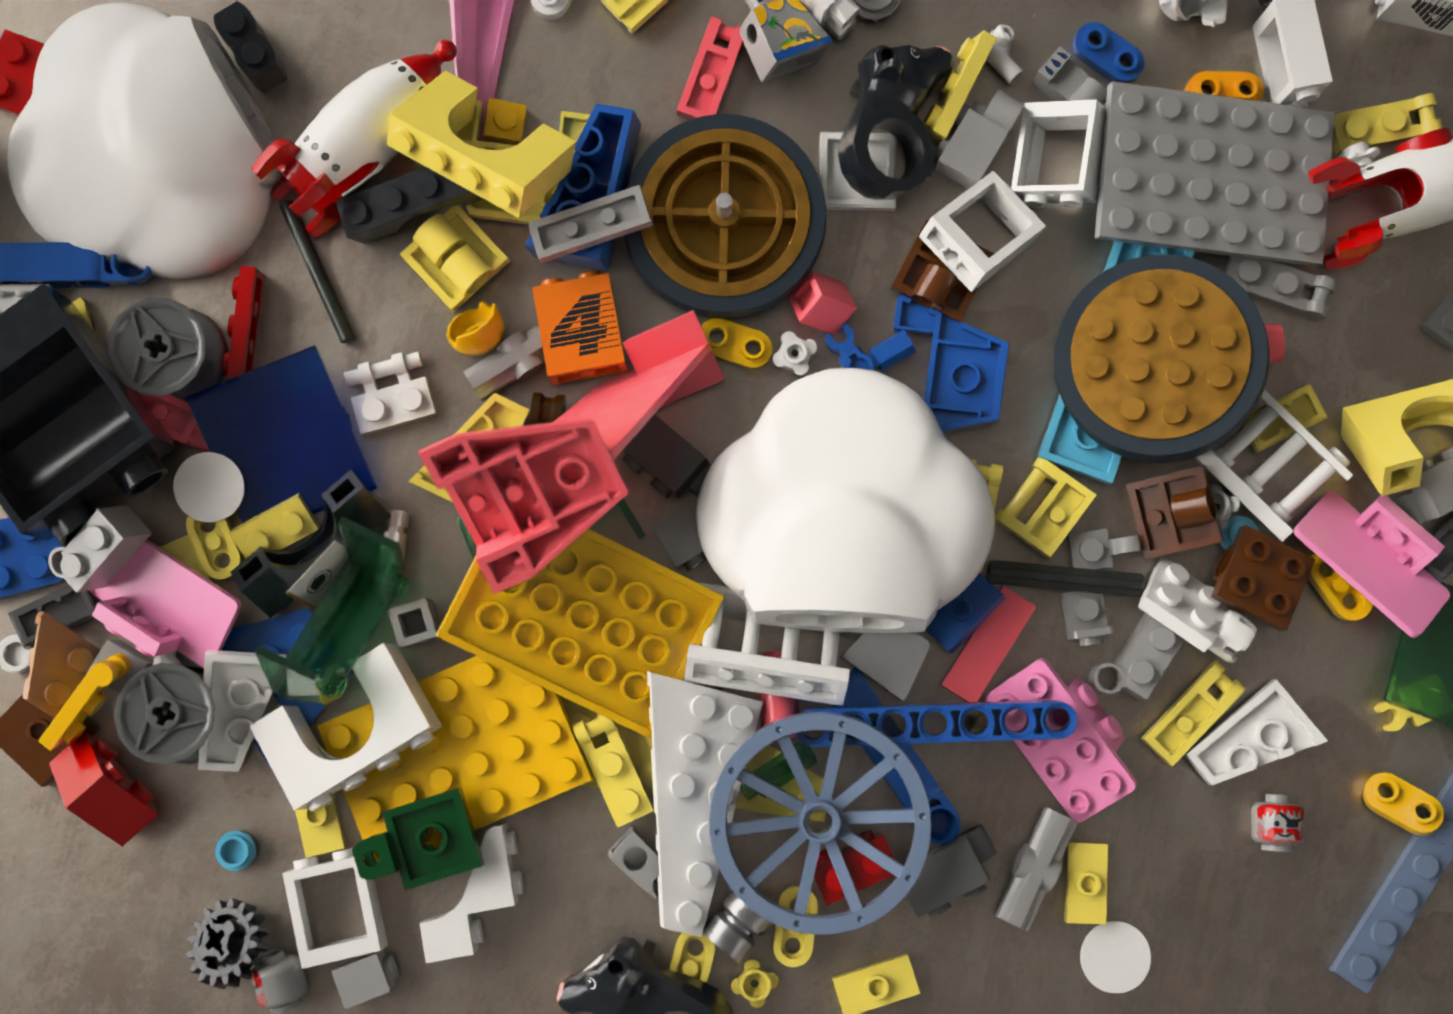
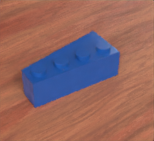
M596 103L576 142L571 172L559 182L550 202H546L540 214L541 218L627 189L641 130V123L634 110ZM530 234L525 247L535 258H538ZM615 239L551 261L608 271Z

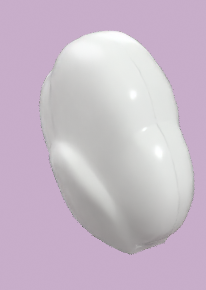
M131 2L106 3L82 10L68 18L44 44L36 63L31 98L14 123L8 142L7 159L12 193L23 215L35 232L47 242H68L82 249L92 250L100 255H105L109 263L111 256L116 255L120 263L131 264L141 271H144L147 265L154 276L166 279H191L212 275L228 268L243 256L258 238L264 227L272 197L270 195L271 189L282 176V173L275 168L261 180L251 170L258 157L275 140L241 74L208 23L192 17L172 16L155 7Z
M829 368L801 378L781 390L768 403L754 428L727 447L716 458L700 487L697 499L696 522L700 543L709 564L724 584L745 600L746 607L755 623L817 631L910 633L924 632L935 618L937 610L958 597L979 574L991 549L995 532V511L989 488L980 470L967 455L945 438L931 408L915 391L905 384L875 370Z

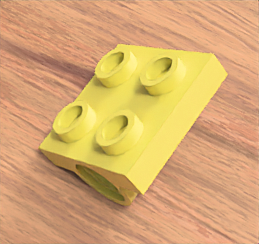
M459 205L452 206L444 215L436 214L424 222L415 232L413 242L400 253V256L453 313L510 262L508 257Z

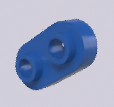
M1091 22L1083 25L1073 40V51L1076 57L1110 82L1132 84L1138 79L1144 69V57L1141 51L1101 23ZM1096 36L1099 38L1100 44H1091L1088 37ZM1120 58L1129 59L1131 61V66H1122L1120 63Z

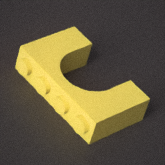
M446 70L390 113L387 139L389 147L518 218L571 172L576 141L544 123L518 145L503 150L481 149L459 139L455 134L474 119L478 88Z
M1453 379L1343 407L1341 438L1381 496L1420 487L1424 457L1407 433L1416 428L1429 425L1453 427Z

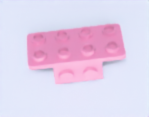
M1329 490L1293 529L1294 535L1412 638H1416L1423 633L1450 598L1449 590L1424 569L1427 564L1440 554L1445 546L1387 496L1380 495L1360 514L1339 494Z
M146 540L107 587L89 590L91 594L102 600L97 603L92 616L105 624V628L109 632L123 636L135 644L136 649L144 655L156 657L173 651H179L203 668L206 650H222L242 606L238 598L149 540Z
M1039 658L986 694L985 702L1058 700L1070 705L1074 709L1078 719L1077 727L1068 737L1062 739L1013 740L1069 817L1078 823L1085 821L1133 792L1136 788L1137 780L1116 753L1125 741L1119 722L1113 716L1107 715L1099 704L1095 690L1089 684L1083 683L1079 676L1065 684L1050 663L1044 658ZM1055 708L1048 713L1046 719L1048 727L1051 730H1059L1065 726L1067 714L1064 709ZM1019 709L1010 711L1005 719L1006 727L1010 731H1020L1024 728L1027 721L1026 714L1023 710Z

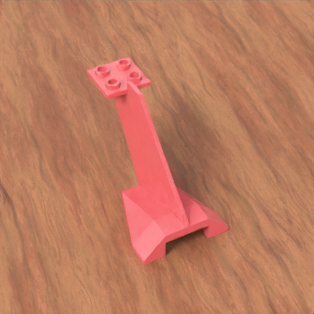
M694 310L622 341L634 368L599 383L553 423L458 433L419 450V456L437 489L445 487L476 545V561L494 594L535 576L629 493L614 459L660 408L725 380Z

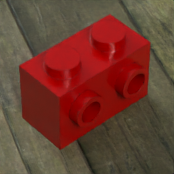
M872 829L858 834L894 859L888 843L881 832L873 834ZM850 845L840 849L857 892L894 876ZM824 849L819 853L814 878L828 906L845 898L827 849Z

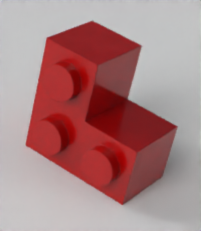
M84 731L74 743L66 747L49 763L65 808L123 847L158 815L152 800L155 794L141 779H137L134 782L127 777L126 771L118 764L115 758L118 755L117 750L108 740L103 737L97 740Z

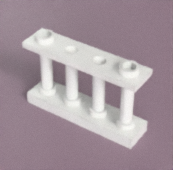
M1264 389L1261 399L1267 406L1222 449L1218 446L1214 451L1211 450L1196 458L1283 542L1294 531L1287 522L1292 519L1290 514L1335 472L1347 481L1353 474L1346 468L1351 462L1335 446L1328 451ZM1279 416L1296 433L1251 476L1246 474L1241 479L1230 469L1235 464L1233 459ZM1308 444L1324 461L1280 503L1274 502L1271 506H1268L1258 496L1264 491L1261 487Z
M700 583V585L725 597L710 627L704 633L702 646L689 644L684 681L843 706L850 669L836 667L839 635L850 637L851 632L807 630L824 633L820 664L797 661L800 629L795 628L784 629L781 658L757 655L761 624L755 623L746 607L745 600L740 598L729 587L719 584ZM722 617L746 621L741 652L717 649Z

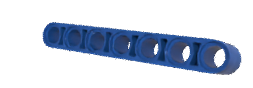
M1058 700L814 707L802 712H832L848 716L853 714L859 715L865 722L883 731L897 744L1062 739L1074 732L1078 721L1074 709L1070 705ZM1055 708H1062L1067 714V723L1059 730H1051L1046 721L1048 713ZM1015 709L1023 710L1027 718L1026 725L1020 731H1010L1005 723L1007 714ZM975 710L981 711L986 717L984 729L976 733L966 730L964 720L967 714ZM931 712H940L945 716L946 726L940 733L931 734L924 729V719ZM889 714H900L906 721L905 729L898 735H890L883 729V720ZM827 730L816 738L807 736L804 731L796 733L799 740L808 746H831L834 731ZM846 734L844 746L869 745L858 738Z

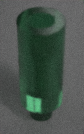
M801 741L794 744L806 771L818 763L810 746L805 745ZM783 752L751 772L779 788L795 779ZM745 784L740 787L747 800L752 799L758 794L763 798L767 797Z

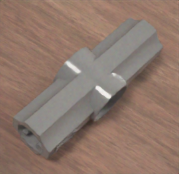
M539 325L528 332L523 330L508 337L497 347L496 352L463 371L481 401L501 391L516 380L520 382L530 378L546 366Z
M1048 807L1044 808L1028 844L1023 845L1014 861L1010 874L1012 877L1011 882L995 916L1020 929L1029 931L1045 893H1050L1058 880L1063 865L1061 858L1078 822Z

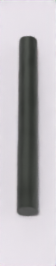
M294 201L283 202L279 205V208L341 344L348 343L355 339V335L301 217H298L289 208Z

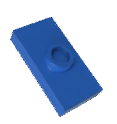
M979 573L958 597L937 610L935 618L926 631L952 655L1002 603L1005 596Z

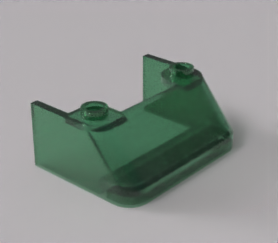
M341 517L338 526L348 560L286 658L261 646L255 651L256 657L274 693L286 699L327 705L332 700L337 701L342 696L347 685L346 677L394 599H400L407 589L409 578L405 577L406 568L398 542Z

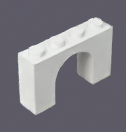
M382 643L350 663L372 704L374 712V725L369 740L359 752L351 757L340 759L323 750L316 741L298 706H281L249 726L294 810L310 809L311 812H315L324 808L333 801L332 794L342 788L347 792L363 784L367 780L364 776L366 773L376 767L379 771H382L394 765L400 760L398 755L400 752L410 746L412 750H416L428 744L434 739L432 733L442 727L397 644Z

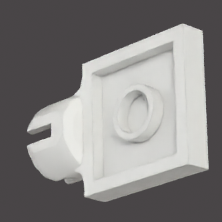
M1164 556L1154 566L1138 604V608L1205 653L1209 649L1230 663L1238 659L1234 656L1238 651H1246L1249 648L1257 631V627L1250 620L1236 611L1228 610L1226 604L1211 598L1214 587L1205 585L1190 575L1182 565L1173 563Z

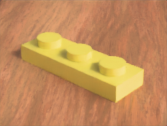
M985 30L973 39L968 37L964 41L957 54V58L961 61L956 71H951L940 87V91L944 94L939 104H933L924 118L923 124L927 126L926 129L931 135L933 145L947 138L997 39Z

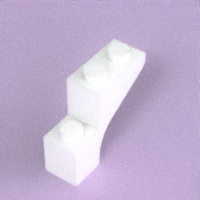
M506 823L497 824L486 831L480 847L485 865L472 870L460 903L453 910L445 914L426 918L420 922L426 963L474 955L479 950L478 943H483L484 936L480 918L474 919L473 913L515 906L519 902L518 895L524 894L521 871H514L512 855L518 852L514 831L507 830Z

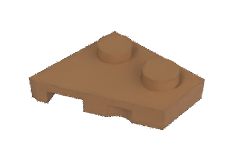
M39 611L35 619V624H38L35 645L30 650L28 662L30 674L25 680L23 699L55 718L86 676L100 649L47 613Z

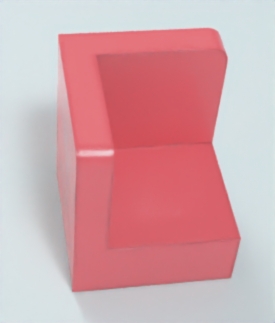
M813 270L809 271L805 280L788 297L800 323L829 334H836L857 309L847 286L843 282Z

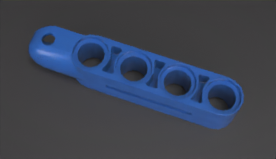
M68 242L0 243V285L49 284L53 288H107L113 285L143 284L153 275L150 267L147 265L145 270L141 271L131 264L120 263L116 255L111 256L109 263L105 255H100L92 250L82 249Z
M856 667L849 672V682L843 706L833 704L834 707L883 705ZM890 714L887 715L882 724L885 732L890 735L900 734L901 730ZM849 715L857 719L863 720V718L859 715ZM898 744L915 765L925 786L931 813L930 841L936 844H946L953 841L961 828V820L957 811L910 744ZM861 745L875 766L885 758L871 745ZM893 768L883 778L905 809H913L905 783L898 771Z

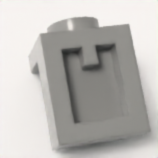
M1079 591L1061 594L1068 640L1079 639L1080 646L1102 644L1104 643L1103 635L1113 634L1112 626H1108L1103 594Z

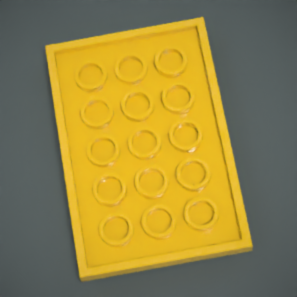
M587 529L535 576L496 594L493 593L475 556L436 636L652 739V727L649 722L650 688L647 683V671L683 681L689 644L701 645L704 633L710 627L725 596Z
M475 656L418 681L442 725L441 728L432 733L434 739L416 750H412L411 746L398 754L400 760L394 765L382 771H379L376 767L364 775L367 780L363 784L347 792L343 788L342 790L361 837L364 840L387 831L382 815L383 811L462 787L474 830H477L595 778L573 732L572 723L560 695ZM370 702L317 726L327 753L340 759H346L364 747L370 738L374 725L372 704ZM429 827V834L423 837L425 844H432L434 848L440 846V841L444 839L442 832H436L434 827ZM374 851V858L379 861V856Z

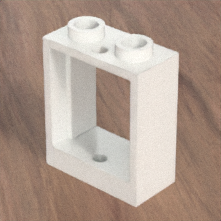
M1273 0L1252 26L1269 103L1309 108V105L1321 97V93L1333 82L1315 0Z
M1098 100L1024 103L1011 190L1030 208L1041 209L1045 208L1047 204L1055 203L1068 208H1080L1083 206V203H1098L1106 108ZM1087 129L1079 185H1038L1046 131Z
M992 171L934 214L919 237L972 292L1029 248L1046 225L1011 190V187ZM979 199L1016 236L1015 239L990 258L952 220Z
M353 848L333 852V860L318 863L317 856L293 861L294 869L282 873L301 969L378 952L388 946L375 879L367 880L359 876L352 853ZM353 867L367 934L313 946L300 879Z

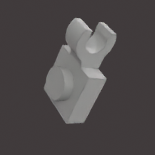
M1107 528L1072 533L1067 536L1071 567L1096 570L1114 567L1112 556L1140 551L1138 535L1109 540Z

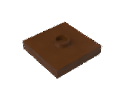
M22 694L0 717V748L41 787H45L54 779L49 763L69 745L63 743L49 751L38 742L54 718L23 699ZM89 716L82 723L86 726L84 731L93 737L101 729Z

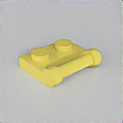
M1037 458L1032 464L1034 470L1004 510L999 509L995 514V522L1050 560L1097 495L1048 460ZM1046 479L1051 480L1055 483V486L1026 525L1016 519Z

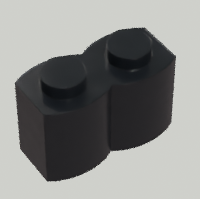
M236 1L214 14V24L219 35L234 53L238 66L259 91L266 93L287 80V72L282 60L267 41L264 31L251 12L242 3Z

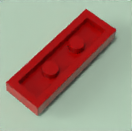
M240 266L239 277H235L233 280L232 296L236 300L235 313L229 316L227 324L228 336L231 338L230 353L226 352L223 358V374L227 376L226 381L236 387L252 388L265 275L256 267Z

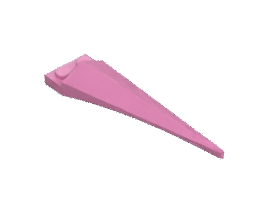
M449 0L453 43L457 47V54L454 58L455 75L478 88L476 100L482 102L478 141H487V139H482L487 103L489 98L495 97L514 0Z

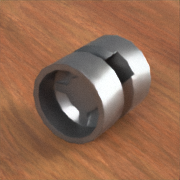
M732 891L723 902L725 911L723 913L715 912L705 924L703 933L728 956L741 963L755 946L753 937L755 935L763 936L773 923L751 910Z

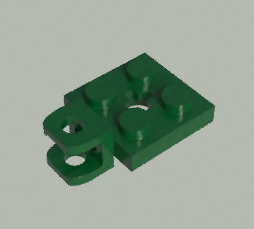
M462 787L383 811L382 815L387 831L358 842L352 849L356 867L362 879H377L399 871L405 890L485 865ZM429 827H434L436 832H442L444 839L440 841L439 849H434L432 844H425L423 837L429 834ZM374 851L378 854L379 861L374 858Z

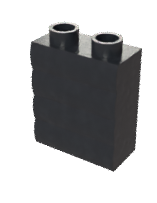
M41 284L0 314V505L21 534L50 540L55 536L58 542L64 546L70 543L97 510L95 506L118 489H121L127 498H131L146 492L159 483L168 472L160 459L177 446L160 421L149 409L139 392L126 387L113 372L107 354L108 350L95 335L90 325L71 300L45 284Z

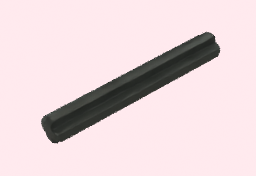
M1000 560L989 561L987 580L994 584L1141 597L1145 588V578L1140 573Z

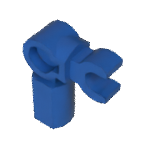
M848 324L842 325V331L847 337L842 343L835 342L829 333L825 335L827 348L832 353L840 355L838 361L842 368H859L875 371L879 369L882 372L916 352L915 346L905 330H901L869 349L870 353L867 355L860 346L854 345V331Z

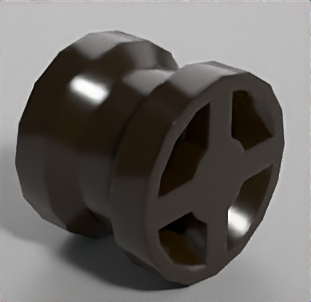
M534 392L530 409V425L553 423L566 412V395L557 394L551 398L545 397L543 393Z

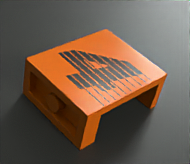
M587 271L580 274L577 279L564 281L562 278H550L542 281L540 286L532 287L547 376L552 386L628 371L609 273L601 274L600 271Z

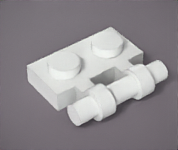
M419 351L407 355L400 352L391 355L390 360L372 365L368 361L358 364V369L344 372V378L348 387L361 383L364 386V394L350 397L362 436L438 415L428 379L425 376L414 380L411 378L409 370L423 366ZM393 374L397 375L399 384L378 389L376 379Z

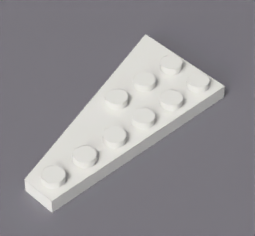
M647 671V683L650 688L649 722L652 727L653 749H651L653 798L657 822V835L655 837L659 861L658 894L660 926L664 929L702 937L720 869L715 859L710 837L709 817L714 789L728 760L738 747L755 733L763 702ZM737 780L729 799L727 823H732L742 784Z

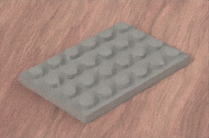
M1112 81L1107 86L1095 239L1315 267L1323 264L1329 193L1325 186L1329 185V180L1313 184L1309 181L1308 172L1320 164L1331 160L1335 112Z

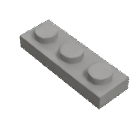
M640 185L534 220L529 222L528 226L538 259L541 263L645 229L653 226L643 190Z

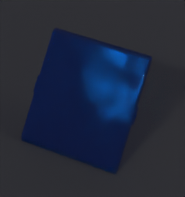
M315 345L186 396L209 451L224 455L232 460L243 476L244 496L236 510L242 523L298 493L301 494L312 514L325 510L321 494L351 469L371 490L377 489L375 480L353 432L351 417L347 413L345 406H342Z

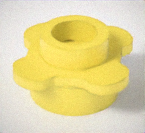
M749 959L744 963V971L739 978L732 980L731 989L736 995L742 994L745 999L750 1001L752 1007L760 1008L765 1005V998L770 990L778 986V976L774 972H767L761 968L758 960ZM752 980L759 982L757 987L751 985Z

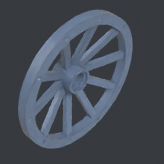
M806 712L794 714L769 723L756 731L738 747L726 763L714 789L710 807L709 823L712 848L720 871L730 888L742 902L762 918L785 929L815 935L844 933L871 924L886 915L900 903L914 886L926 861L930 845L931 813L928 796L920 774L909 756L891 737L880 729L863 720L840 713ZM809 730L834 731L820 795H817L790 734ZM846 734L866 742L885 756L881 762L835 799L832 798ZM778 740L805 801L744 769L745 765L765 746ZM893 768L898 771L904 781L913 809L843 811V808ZM736 780L798 813L795 815L727 823L729 799ZM816 810H824L830 814L832 823L828 827L818 828L811 823L810 814ZM914 822L913 841L905 864L902 865L844 826V824ZM792 828L799 829L746 877L733 854L729 841L730 836ZM837 837L896 876L895 880L885 891L862 905L836 840ZM806 840H809L795 908L792 910L771 900L761 893L756 886ZM821 844H825L848 902L849 911L835 914L806 913Z

